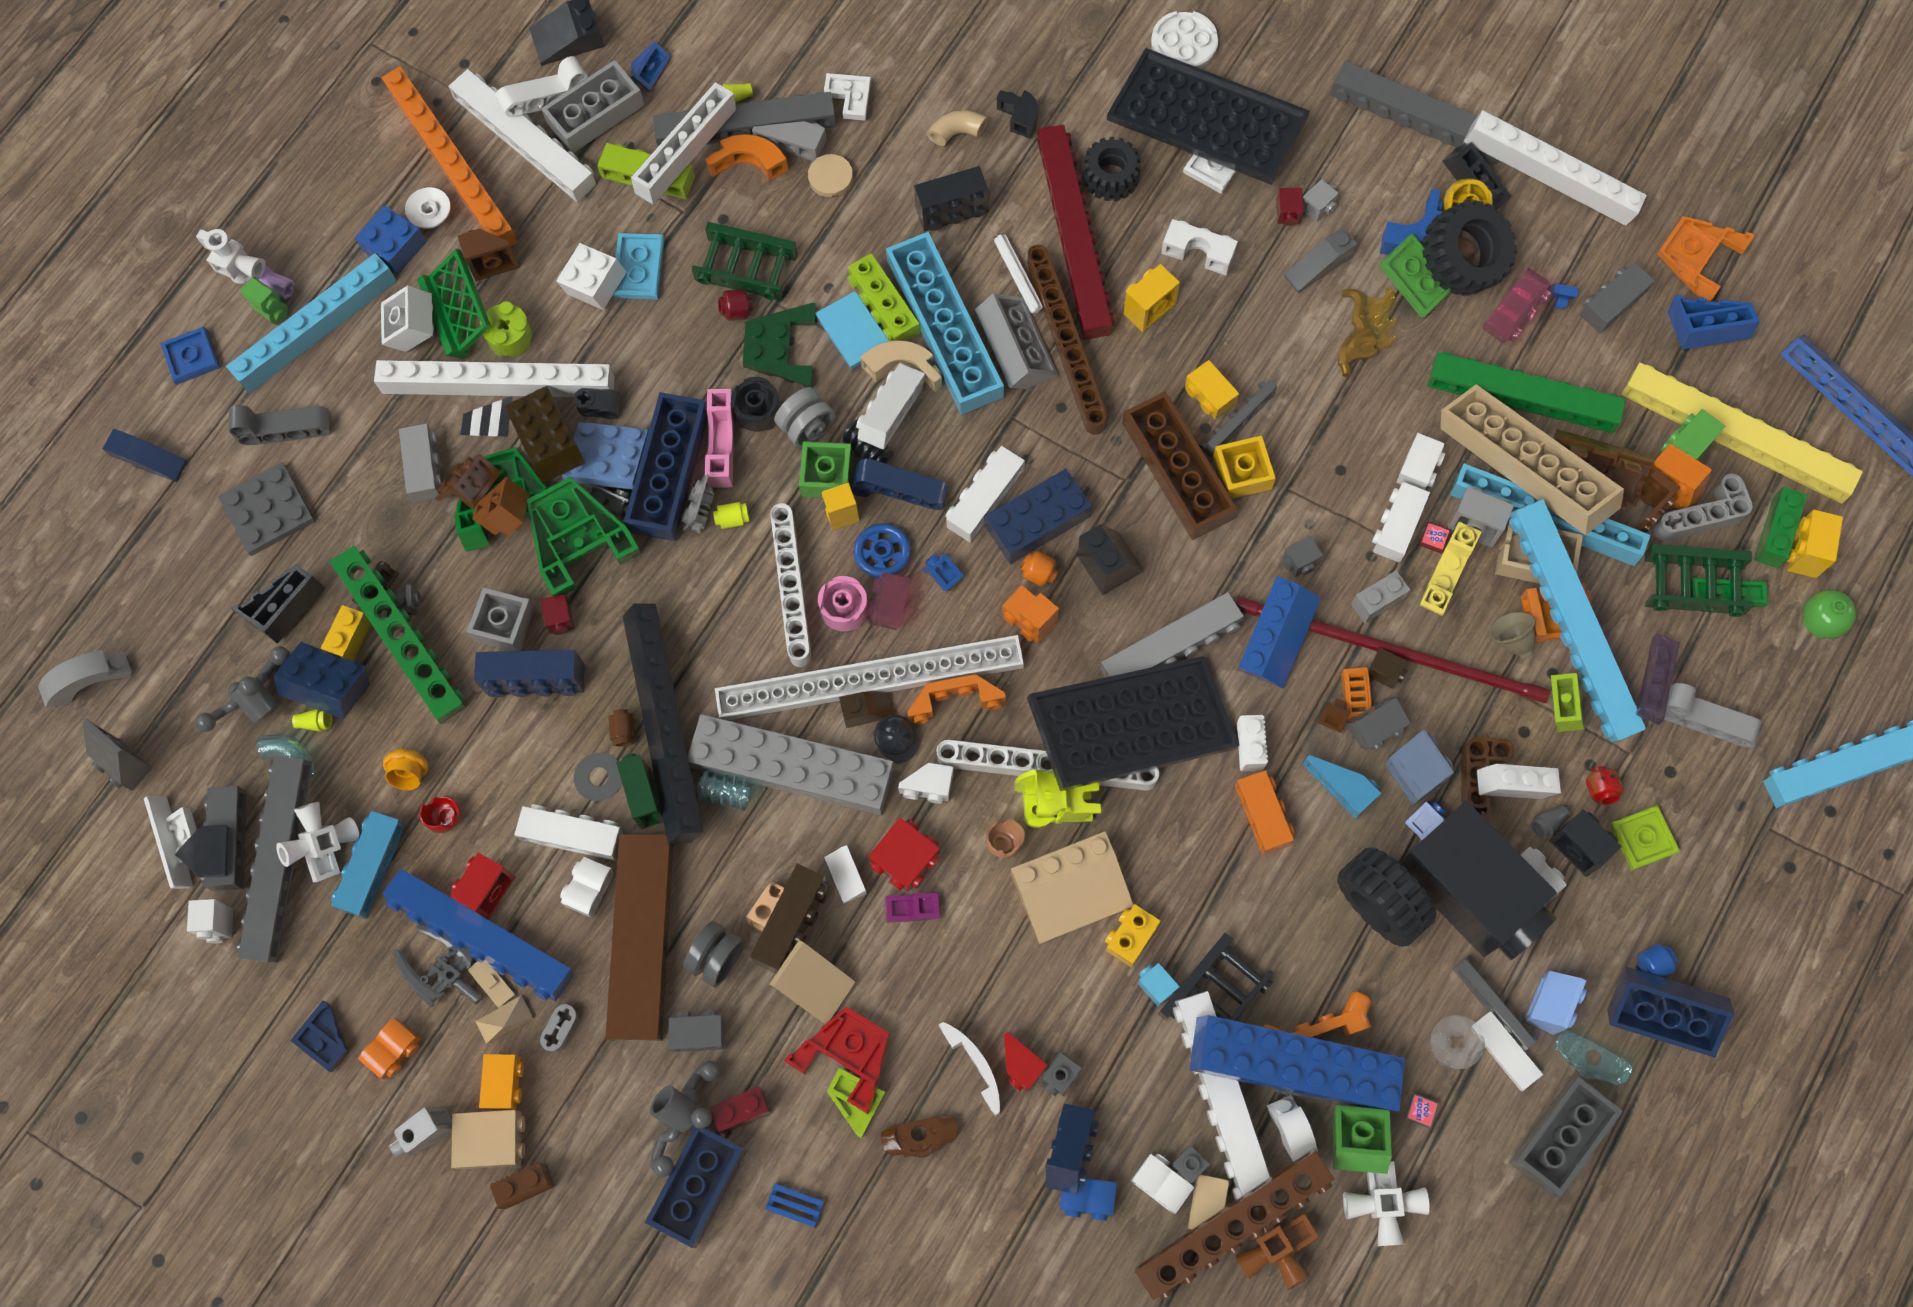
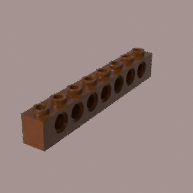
M1313 1148L1136 1266L1135 1273L1153 1300L1158 1297L1163 1300L1175 1291L1173 1287L1180 1282L1185 1285L1197 1277L1195 1272L1205 1267L1208 1270L1220 1261L1218 1257L1225 1252L1229 1255L1236 1252L1242 1247L1240 1242L1250 1237L1253 1240L1265 1231L1263 1227L1270 1222H1273L1274 1225L1281 1222L1287 1217L1285 1212L1295 1207L1297 1210L1305 1206L1310 1201L1308 1197L1315 1192H1318V1194L1326 1192L1333 1186L1331 1182L1335 1180L1334 1176L1316 1149ZM1301 1174H1306L1311 1178V1183L1309 1186L1302 1188L1296 1184V1178ZM1279 1189L1285 1190L1289 1194L1288 1199L1282 1203L1277 1202L1273 1198L1274 1192ZM1258 1204L1266 1209L1265 1215L1259 1218L1254 1217L1250 1212L1251 1208ZM1239 1220L1243 1223L1244 1227L1240 1232H1232L1228 1228L1229 1222ZM1209 1235H1217L1221 1239V1243L1217 1247H1210L1205 1240ZM1187 1250H1194L1199 1258L1195 1262H1188L1184 1259L1183 1254ZM1165 1265H1171L1175 1268L1176 1274L1172 1277H1166L1162 1274L1161 1268Z

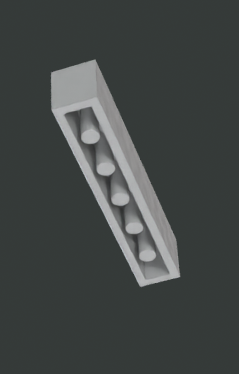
M1227 592L1102 661L1100 670L1105 677L1178 662L1177 659L1184 655L1190 657L1199 650L1198 647L1204 644L1209 646L1220 639V635L1226 632L1231 634L1241 627L1240 624L1244 616Z

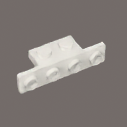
M148 795L144 798V802L169 886L172 889L190 888L193 886L189 869L175 856V853L197 830L190 807H182L176 812L171 813L166 796Z

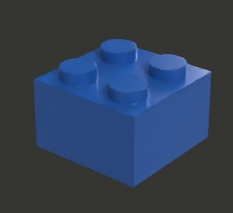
M385 205L355 237L364 253L369 256L376 253L390 271L396 275L399 274L426 243L418 227Z

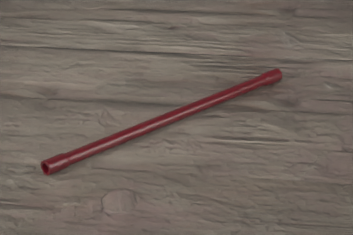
M1238 596L1236 602L1237 607L1242 613L1252 616H1260L1264 605L1257 601ZM1316 620L1311 621L1307 630L1378 652L1379 648H1382L1407 661L1513 692L1538 702L1546 703L1550 694V689L1519 682Z

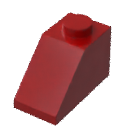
M1006 1032L1003 1038L1007 1076L1010 1077L1008 1082L1019 1092L1022 1089L1028 1092L1048 1065L1010 1033Z

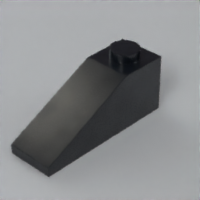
M1472 142L1457 146L1442 160L1457 181L1467 178L1482 181L1492 193V205L1495 207V211L1511 197Z

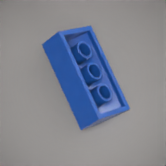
M1277 576L1237 670L1283 689L1321 598L1301 585Z

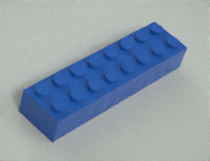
M1206 1015L1196 1019L1189 1071L1363 1108L1399 1112L1405 1058Z

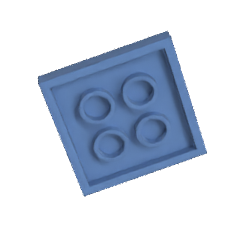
M579 422L574 440L586 463L562 474L563 480L571 477L576 483L633 489L648 436V429Z

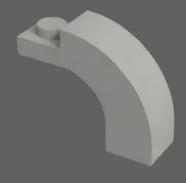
M102 650L94 651L57 665L44 675L38 688L45 707L70 704L75 694L84 687L101 681L130 677L132 671L125 652L103 654Z

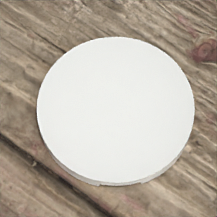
M1174 11L1162 17L1155 25L1151 39L1152 50L1197 68H1202L1216 54L1218 46L1217 30L1206 16L1198 12L1177 13V11Z

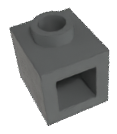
M1310 535L1287 547L1282 556V562L1286 570L1291 571L1294 577L1301 573L1307 575L1316 568V565L1320 564L1323 554Z
M1060 1052L1042 1077L1041 1081L1045 1083L1043 1088L1054 1096L1058 1093L1063 1096L1082 1068Z

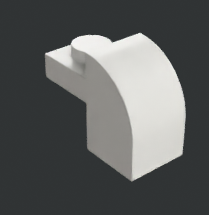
M1291 1095L1267 1105L1269 1114L1280 1131L1282 1143L1292 1161H1295L1313 1148L1318 1152L1310 1124L1302 1108L1297 1106Z

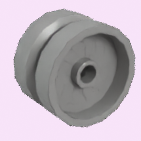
M808 387L790 396L777 411L774 421L782 432L788 433V438L796 447L802 448L803 442H815L822 437L833 424L836 415L835 411L827 403L822 402V397L816 390Z

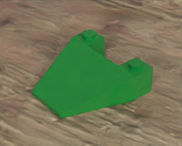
M515 447L483 456L502 473L482 498L506 477L528 492L529 498L547 489ZM459 499L454 518L457 535L465 551L469 552L489 546L487 529L472 519L475 507L471 509ZM528 509L525 512L524 518L529 516Z
M571 477L527 499L540 574L553 597L562 594L566 595L577 589L566 567L600 548L609 545L619 564L641 553L627 527Z

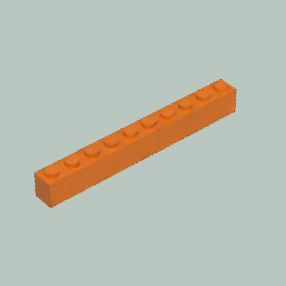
M401 66L382 76L381 78L388 92L481 229L507 240L510 246L518 243L512 228Z

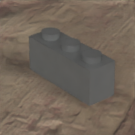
M1635 262L1628 268L1622 267L1614 276L1615 280L1605 282L1598 290L1600 293L1597 296L1592 294L1583 303L1585 308L1580 316L1600 334L1643 297L1655 282Z

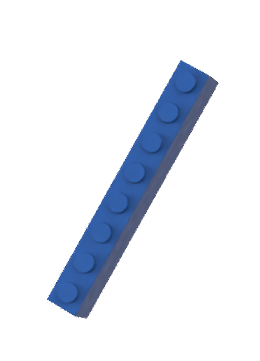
M1805 334L1798 337L1780 354L1913 476V433Z
M403 869L399 870L382 893L386 900V906L397 913L401 910L407 914L406 917L417 925L423 923L428 926V931L433 935L447 937L450 939L448 942L459 950L462 948L467 949L475 960L481 963L484 960L492 964L491 968L501 975L509 974L513 977L512 980L523 988L526 986L531 987L535 990L534 993L545 1001L549 998L556 1002L573 978L571 968Z

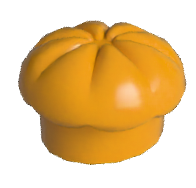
M400 748L391 751L383 760L386 781L393 787L401 790H415L419 787L421 778L428 772V762L424 756L415 750Z

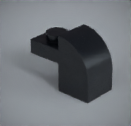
M1000 90L997 95V110L1012 115L1010 118V132L1031 139L1038 123V104L1036 99L1025 90L1021 97L1012 92Z

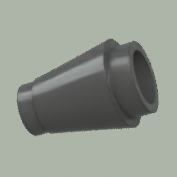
M1559 805L1536 815L1534 821L1531 822V827L1540 838L1552 837L1570 817V813L1565 806Z

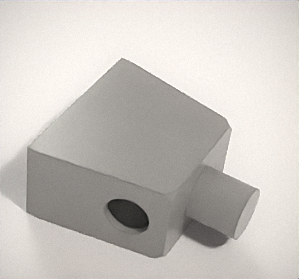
M446 1106L424 1107L395 1129L394 1134L397 1140L389 1146L392 1154L399 1158L405 1153H421L451 1134L452 1117Z

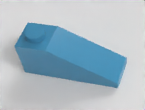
M1311 755L1302 764L1355 819L1381 795L1378 785L1372 779H1367L1362 774Z

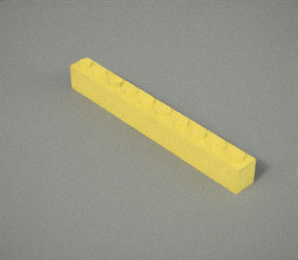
M1639 363L1621 393L1622 396L1681 425L1691 413L1696 416L1701 409L1705 410L1726 426L1714 440L1715 442L1841 504L1852 495L1863 473L1853 464L1843 462L1828 452L1820 451L1812 447L1808 442L1798 440L1783 430L1775 429L1767 425L1763 420L1753 418L1738 408H1732L1722 403L1718 398L1710 397L1693 386H1687L1677 381L1675 377L1665 375L1650 365Z

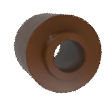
M627 709L614 710L613 714L608 716L610 740L613 741V746L616 747L630 746L635 738L633 714L628 713Z

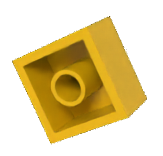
M1161 264L1154 269L1150 268L1143 275V279L1138 283H1132L1127 288L1123 314L1143 333L1176 305L1180 282Z
M1262 435L1215 446L1213 461L1219 480L1231 499L1272 490L1276 478Z
M1814 509L1806 517H1802L1789 558L1786 560L1788 562L1787 571L1817 578L1834 564L1837 558L1843 517Z

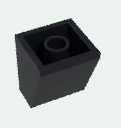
M1100 524L1079 536L1077 557L1102 595L1144 572V569L1118 531Z

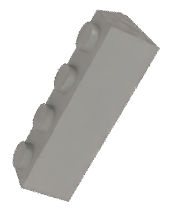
M993 293L975 309L979 323L986 333L987 341L994 351L996 361L1000 365L1005 381L1010 388L1027 389L1059 376L1022 297Z

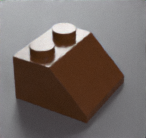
M482 229L469 230L464 234L458 235L464 259L476 281L520 268L507 240Z

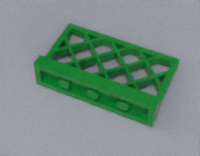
M455 249L429 276L422 274L417 281L421 290L432 293V320L446 356L465 359L470 355L468 348L491 327V323L463 253L460 249ZM455 261H457L456 273L452 272ZM443 273H445V274H444L443 283H442L441 278H439V277H440ZM455 275L453 289L449 288L451 276ZM462 277L465 281L464 291H460ZM449 291H452L451 301L448 299ZM459 294H463L461 307L459 308L457 307ZM470 296L473 301L471 311L467 310ZM456 310L460 311L458 321L455 316ZM470 313L469 324L466 327L464 326L466 314ZM477 316H479L482 324L475 329ZM464 329L467 330L466 340L463 337Z

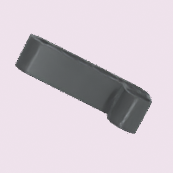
M235 405L228 409L229 433L243 445H258L321 437L330 433L329 409L322 406L255 414L249 407L243 405Z

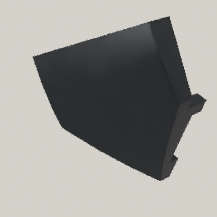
M200 826L180 847L175 856L198 877H226L228 826Z

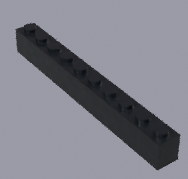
M633 603L622 617L668 845L692 843L703 833L658 611L656 604Z

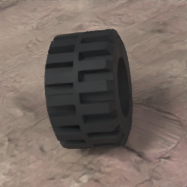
M1110 137L1109 140L1102 138L1100 143L1094 142L1092 148H1088L1084 157L1083 179L1085 187H1088V191L1091 194L1095 192V197L1099 199L1104 197V201H1109V198L1118 201L1119 197L1123 199L1128 197V192L1132 194L1139 183L1141 157L1138 155L1137 148H1132V143L1129 141L1125 143L1123 138H1119V140H1114L1115 137ZM1106 165H1116L1122 171L1111 174L1103 171L1101 168Z

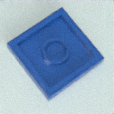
M204 326L160 343L172 380L176 385L220 368L208 331Z

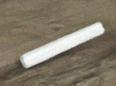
M1000 234L994 239V243L1031 313H1038L1043 309V305L1007 236Z

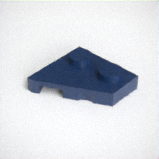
M324 1000L290 1040L329 1072H333L349 1052L330 1004Z

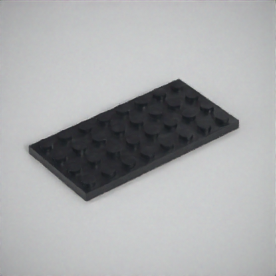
M1145 48L1107 113V120L1272 185L1306 123L1310 111Z
M1205 656L1031 693L1027 697L1060 791L1231 751L1239 747Z

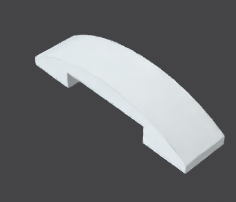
M942 1022L939 1024V1028L952 1049L954 1050L963 1045L989 1086L981 1092V1095L994 1116H998L1000 1114L999 1093L987 1061L978 1048L963 1033L951 1025Z

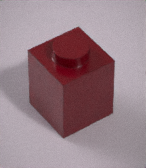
M1302 187L1279 188L1276 197L1277 224L1290 226L1301 223L1304 212Z
M565 594L541 599L545 626L550 634L561 635L567 633L570 629H575L570 602Z

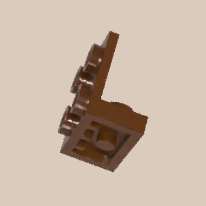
M480 453L473 458L468 456L462 463L459 462L450 471L452 474L449 480L445 479L437 488L439 493L435 499L439 502L454 493L472 509L476 507L502 472Z
M1657 469L1643 484L1640 496L1644 504L1654 508L1636 528V530L1647 533L1677 500L1674 494L1680 489L1679 486Z

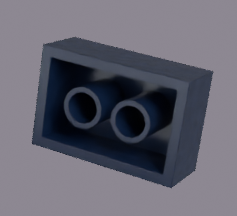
M300 642L274 675L278 695L341 719L347 716L369 686L367 666Z

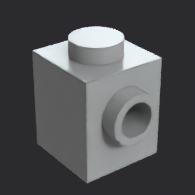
M1321 179L1303 196V211L1317 222L1325 214L1329 215L1335 210L1339 193L1334 186L1327 184Z

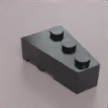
M297 564L270 581L271 585L260 593L258 591L251 594V599L240 606L237 604L231 608L245 621L277 644L325 589L316 578Z

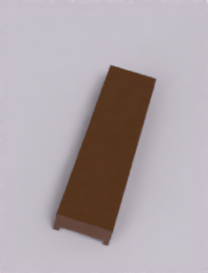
M619 834L605 1039L610 1041H662L674 844L668 845L666 835Z

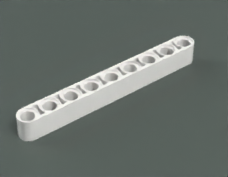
M944 740L937 747L939 764L951 766L953 769L1020 776L1031 770L1053 771L1052 769L1045 770L1041 767L1040 764L1043 761H1049L1046 751L954 740ZM946 749L955 752L954 756L948 759L944 758L941 754ZM975 752L980 757L976 761H969L966 756L968 753ZM995 755H1000L1004 758V761L1001 764H994L991 758ZM1019 758H1026L1029 764L1025 767H1019L1016 761ZM1156 768L1131 774L1124 779L1118 777L1099 782V785L1144 791L1151 790L1156 786L1159 770ZM1143 772H1149L1154 779L1147 782L1140 775Z

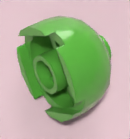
M1833 589L1823 590L1811 596L1802 611L1804 610L1803 624L1811 634L1821 639L1828 638L1834 640L1845 635L1852 628L1857 617L1856 607L1852 599L1845 593Z

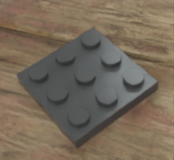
M283 462L218 496L250 556L315 522Z

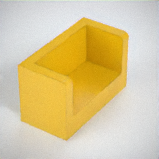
M849 483L822 491V497L826 505L825 511L832 531L860 522L857 505Z

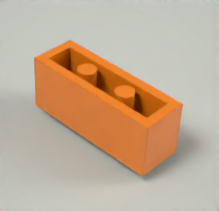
M1265 770L1237 780L1235 788L1262 855L1291 846L1294 841L1295 831L1292 824L1286 822L1284 817L1286 813L1285 806L1282 800H1278L1274 792L1276 784L1272 776L1268 777Z

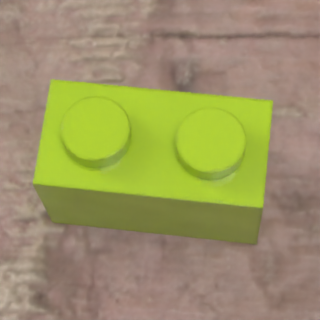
M1577 673L1551 675L1555 722L1558 732L1584 730L1580 682Z

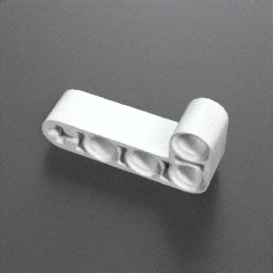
M570 56L562 60L557 75L504 86L496 92L495 98L509 117L541 111L542 107L588 78V75L577 58Z

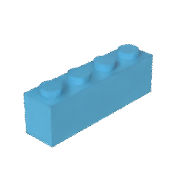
M374 811L370 812L369 817L367 816L362 823V833L359 840H356L353 844L352 857L342 870L340 885L333 891L331 906L340 911L367 919L406 825Z

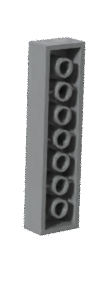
M700 714L688 753L691 769L881 816L894 772V764L890 760Z

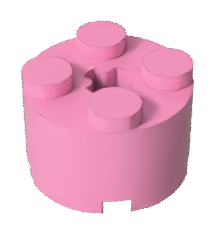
M837 576L827 584L825 583L819 591L818 605L821 616L827 626L837 631H851L861 627L867 618L869 605L867 594L856 579L849 576Z

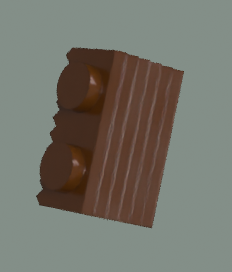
M536 1162L535 1165L531 1164L530 1167L521 1169L520 1172L511 1173V1176H506L505 1179L496 1180L495 1183H491L490 1188L497 1207L506 1210L554 1188V1183L547 1165Z

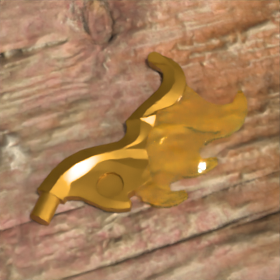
M1387 287L1385 288L1386 295L1382 298L1367 297L1355 289H1344L1341 296L1351 297L1355 304L1352 316V325L1355 327V331L1344 340L1338 354V366L1341 367L1343 377H1348L1352 374L1350 368L1352 361L1369 359L1378 353L1375 348H1386L1393 343L1395 335L1389 338L1385 336L1397 321V317L1392 320L1387 318L1388 312L1395 304V295Z

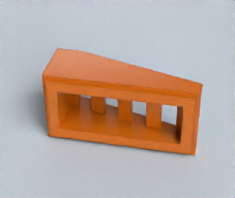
M1367 667L1343 669L1341 673L1344 702H1346L1345 710L1350 711L1347 722L1364 712H1352V708L1365 707L1366 711L1372 707ZM1361 678L1360 681H1350V679ZM1362 687V691H1350V688ZM1363 697L1364 701L1351 702V698Z

